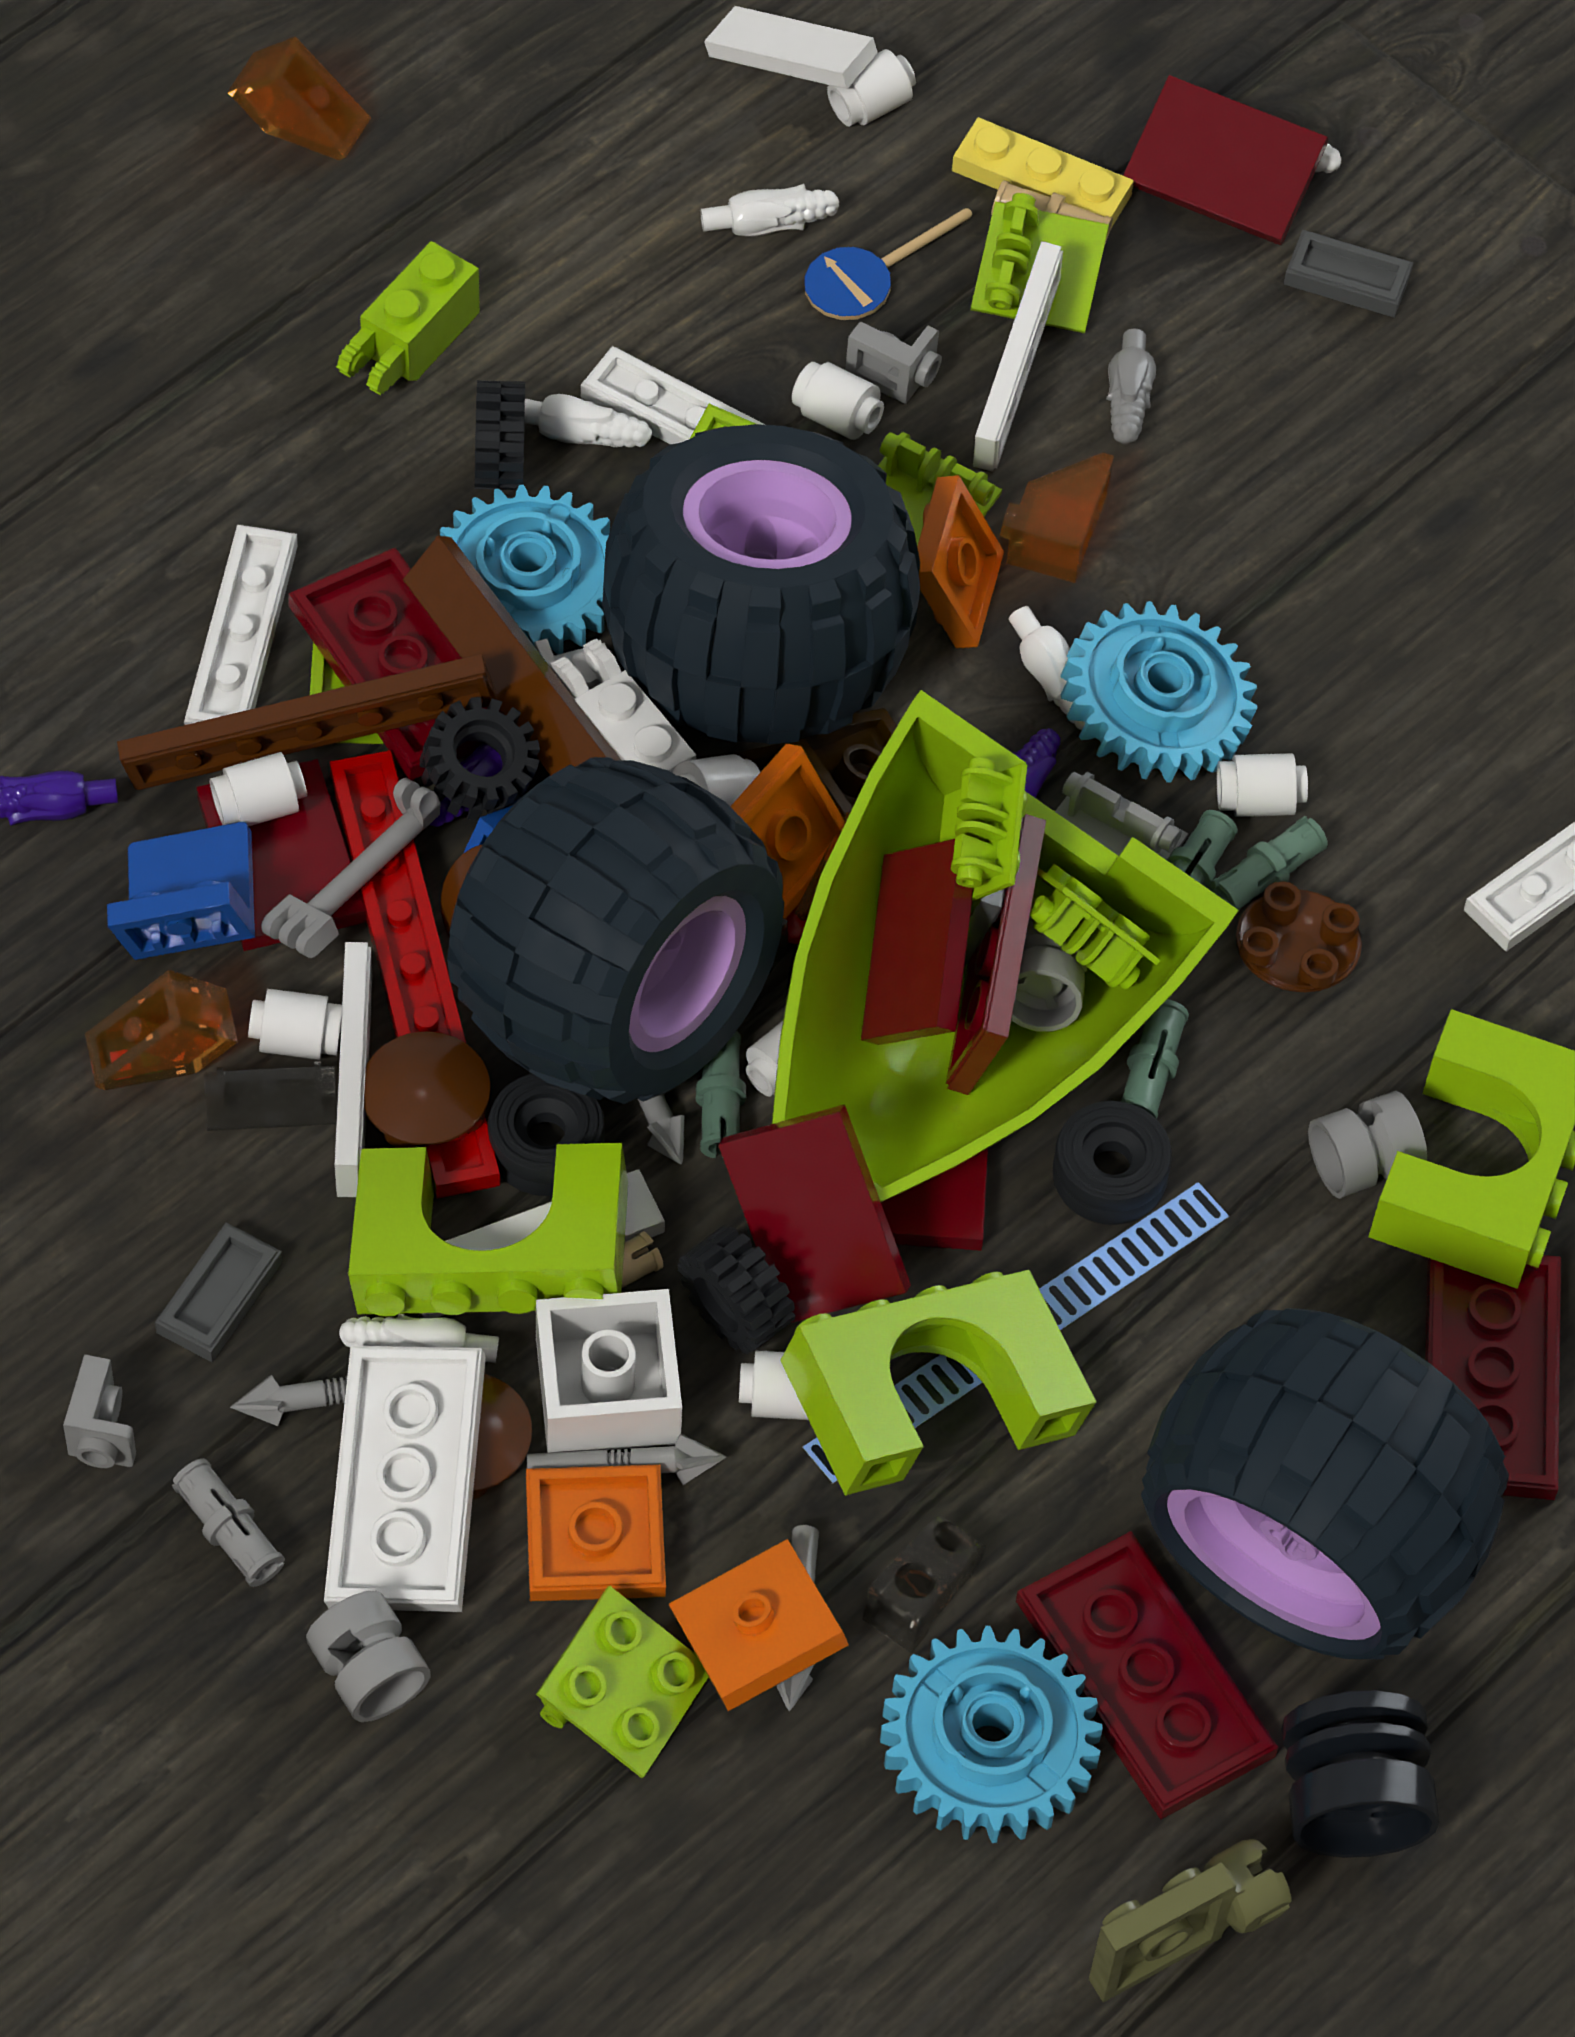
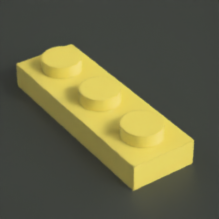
M979 117L954 154L952 164L953 172L997 190L1002 181L1006 180L1010 184L1051 197L1054 192L1066 197L1065 203L1104 217H1112L1111 228L1130 199L1134 182L1130 178Z

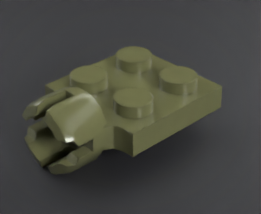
M1255 1839L1242 1840L1211 1857L1204 1866V1872L1201 1873L1197 1867L1187 1869L1172 1878L1163 1887V1894L1143 1905L1138 1900H1132L1110 1912L1102 1922L1103 1926L1100 1929L1088 1979L1102 2002L1104 2003L1221 1939L1223 1932L1229 1925L1236 1932L1242 1934L1249 1933L1275 1920L1290 1908L1289 1903L1292 1900L1283 1872L1276 1873L1268 1869L1261 1873L1263 1869L1260 1862L1262 1855L1268 1852L1267 1848Z

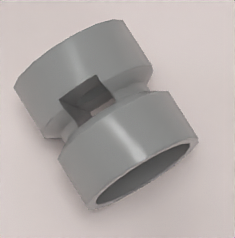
M1029 917L1011 1020L1019 1026L1033 1031H1055L1067 1027L1078 1018L1083 1007L1085 991L1084 973L1087 972V967L1076 961L1077 951L1070 955L1067 954L1049 937L1034 929V920Z
M1393 1091L1359 1104L1357 1114L1345 1108L1310 1121L1309 1145L1317 1171L1327 1189L1333 1196L1339 1199L1375 1186L1378 1174H1381L1387 1180L1397 1151L1427 1161V1146L1419 1119L1410 1102L1398 1091Z
M364 1591L338 1602L324 1612L311 1625L306 1634L307 1644L324 1671L331 1676L338 1675L335 1680V1689L353 1718L359 1722L374 1721L402 1708L425 1688L431 1678L430 1669L412 1640L407 1637H399L402 1632L401 1623L383 1594L378 1591Z

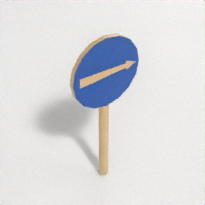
M968 208L959 211L881 259L870 251L856 247L835 248L822 253L809 265L804 276L805 295L812 307L823 315L835 319L856 320L875 313L885 304L891 291L888 267L972 217V211Z

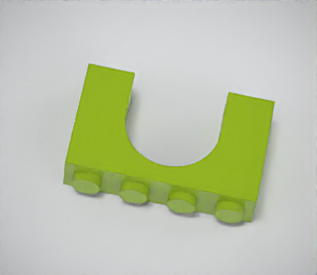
M1451 1009L1433 1055L1422 1094L1483 1114L1500 1122L1519 1139L1526 1151L1529 1162L1513 1172L1484 1177L1461 1173L1397 1151L1377 1205L1369 1238L1518 1289L1526 1264L1539 1268L1551 1231L1540 1228L1543 1215L1556 1219L1568 1185V1182L1557 1179L1560 1167L1573 1171L1575 1166V1051Z
M622 1143L557 1144L552 1204L544 1221L535 1231L517 1243L499 1249L483 1251L463 1249L443 1241L431 1230L434 1185L426 1147L361 1149L348 1272L357 1314H375L385 1317L404 1313L459 1315L465 1312L506 1311L514 1314H523L536 1311V1300L563 1297L603 1299V1294L622 1293L628 1178Z
M1030 1270L1003 1275L1001 1272H991L977 1278L971 1284L947 1289L942 1285L933 1286L920 1292L914 1298L890 1303L888 1300L881 1299L864 1305L856 1312L832 1317L827 1313L812 1316L796 1328L794 1336L780 1359L845 1496L903 1481L924 1447L892 1381L890 1361L898 1356L914 1352L935 1353L954 1359L970 1369L988 1389L1018 1450L1075 1436L1096 1403Z

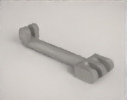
M408 778L399 780L394 787L393 797L403 815L308 903L290 894L287 895L264 917L261 925L262 932L273 939H279L282 944L292 949L296 948L297 952L308 958L317 956L339 935L331 915L440 815V802L437 794L426 787H420L418 783Z

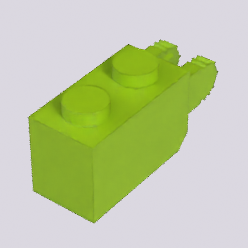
M430 241L360 316L361 329L350 340V343L346 344V347L342 349L336 368L340 370L339 372L351 378L371 359L375 360L376 364L369 373L366 385L370 387V390L379 395L388 391L389 387L393 386L401 376L409 381H417L480 313L479 268Z

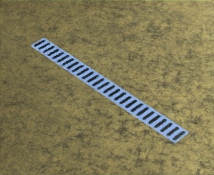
M1198 1182L1039 1288L1059 1329L1065 1328L1221 1223L1229 1215ZM939 1355L894 1386L914 1428H916L983 1382L963 1364L949 1357ZM816 1437L804 1445L803 1448L830 1481L834 1483L837 1481V1478Z

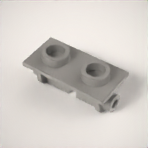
M1073 772L1068 777L1062 793L1067 796L1055 811L1117 855L1121 853L1130 839L1134 837L1167 860L1171 852L1175 848L1181 847L1189 835L1174 826V819L1169 816L1163 819L1140 805L1123 798L1120 794L1096 782L1094 775L1086 772L1084 775Z

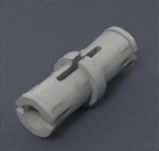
M205 1458L189 1463L177 1473L173 1479L174 1484H172V1487L183 1497L204 1524L202 1532L209 1543L213 1546L220 1545L245 1576V1580L250 1586H260L272 1579L284 1566L283 1561H285V1558L280 1552H277L252 1520L254 1510L247 1501L236 1499Z

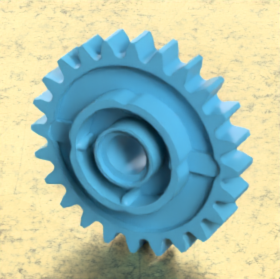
M519 485L516 496L513 498H507L497 488L494 489V502L492 504H486L479 498L474 497L472 499L471 515L456 510L453 513L454 528L441 527L440 536L452 537L533 645L535 641L547 639L552 650L558 655L563 653L564 641L568 639L583 647L586 644V629L598 633L604 631L605 613L602 599L605 549L610 533V520L608 517L593 520L592 503L589 502L577 509L573 508L571 492H567L559 500H552L550 498L549 486H543L536 497H531L528 495L525 486Z
M1147 601L1141 615L1137 614L1128 603L1123 604L1117 618L1105 610L1102 612L1096 625L1090 622L1085 624L1079 639L1075 638L1068 652L1067 662L1061 672V678L1067 681L1062 690L1061 699L1073 702L1067 718L1072 721L1085 722L1079 735L1081 740L1097 738L1101 742L1096 754L1098 757L1114 752L1118 755L1119 770H1124L1130 763H1136L1139 765L1142 779H1147L1154 768L1160 769L1166 782H1172L1178 769H1181L1190 780H1195L1202 766L1211 773H1214L1217 770L1218 761H1222V759L1231 761L1239 745L1243 744L1252 727L1250 722L1257 710V705L1251 702L1257 685L1244 681L1251 666L1246 662H1234L1232 660L1238 645L1236 643L1220 645L1217 642V638L1221 628L1216 626L1207 631L1201 630L1199 628L1200 615L1197 613L1193 614L1187 621H1182L1179 619L1176 605H1171L1166 615L1158 614L1151 601Z
M985 1626L981 1641L972 1642L963 1629L957 1630L955 1648L949 1649L944 1643L935 1638L931 1641L930 1661L915 1654L910 1656L908 1671L911 1677L896 1674L893 1680L892 1692L897 1698L885 1699L883 1717L890 1722L883 1724L881 1727L880 1743L891 1746L885 1753V1769L902 1770L897 1776L896 1792L900 1794L917 1791L913 1812L916 1815L933 1807L938 1810L936 1828L940 1831L952 1820H958L962 1824L963 1839L969 1840L976 1827L983 1826L986 1827L991 1842L997 1843L1001 1828L1004 1826H1010L1017 1837L1023 1840L1026 1838L1028 1820L1033 1819L1040 1826L1048 1830L1052 1827L1053 1807L1068 1814L1073 1811L1076 1799L1073 1791L1087 1793L1092 1777L1087 1770L1097 1768L1101 1751L1093 1745L1100 1742L1103 1727L1102 1724L1090 1720L1096 1714L1097 1698L1079 1697L1085 1687V1675L1064 1676L1068 1656L1065 1653L1052 1660H1047L1043 1657L1045 1649L1044 1639L1040 1638L1030 1648H1023L1020 1645L1018 1629H1013L1005 1642H998L995 1639L991 1626ZM982 1726H995L1001 1729L1007 1735V1738L991 1742L982 1739L975 1730Z

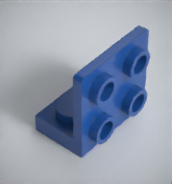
M245 822L133 842L128 846L129 900L107 904L108 928L134 960L255 938L252 831Z

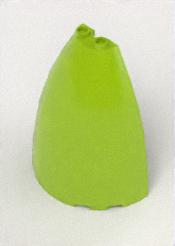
M922 690L919 691L871 769L820 875L793 962L779 1040L772 1124L845 1104L881 1203L957 1167L1028 1125L1097 1072L1182 984L1239 911L1134 837L1130 839L1121 853L1117 855L1026 792L1027 802L1022 817L1028 814L1046 820L1038 868L1047 873L1050 867L1055 864L1071 877L1073 876L1102 898L1103 902L1119 914L1125 916L1150 936L1143 947L1161 961L1156 965L1143 956L1136 964V967L1140 969L1139 977L1128 989H1123L1119 985L1116 987L1108 986L1101 977L1087 967V972L1084 973L1085 991L1083 1007L1078 1018L1067 1027L1055 1031H1033L1023 1028L1011 1020L1007 1040L969 1095L947 1089L946 1078L955 1032L882 1045L862 1041L861 1033L884 854L939 842L944 795L961 789V772L969 768V761L971 759H990L994 761V771L997 772L1020 763L1026 764L1022 759ZM1039 876L1036 877L1032 903L1041 895L1049 898L1055 890ZM966 964V966L964 967V972H963L961 996H962V991H963V985H964V980H965V974H966L967 964Z

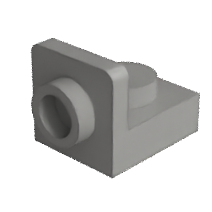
M860 321L848 336L845 370L877 385L880 388V392L907 404L919 386L928 387L938 373L942 361V356L937 354L939 330L928 325L915 343L910 346L900 341L893 334L880 331Z
M84 1354L63 1424L68 1455L75 1456L81 1462L97 1468H110L114 1464L132 1467L136 1456L133 1428L129 1425L116 1423L121 1408L122 1387L114 1386L110 1359Z

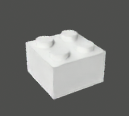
M669 1289L603 1294V1299L563 1297L536 1300V1344L547 1453L675 1445L681 1433L682 1400Z

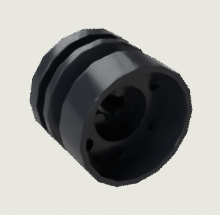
M1377 1690L1348 1691L1322 1696L1301 1704L1284 1717L1281 1731L1283 1745L1287 1749L1285 1768L1292 1779L1296 1781L1292 1784L1288 1795L1294 1840L1301 1848L1318 1855L1333 1857H1373L1399 1852L1418 1845L1436 1833L1439 1825V1813L1435 1781L1429 1771L1424 1768L1428 1764L1431 1755L1430 1743L1425 1738L1428 1729L1427 1716L1419 1701L1403 1694Z

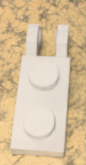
M596 638L583 645L584 648H582L588 666L601 681L600 685L589 690L582 673L568 658L564 656L551 663V669L621 760H634L672 772L678 763L696 759L694 751L633 678L628 676L626 670L621 672L615 656L609 649H606L601 640L598 641Z

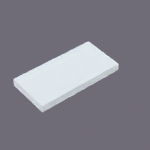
M350 1346L324 1602L328 1609L352 1595L364 1591H378L383 1594L392 1610L462 1612L486 1360L482 1348Z

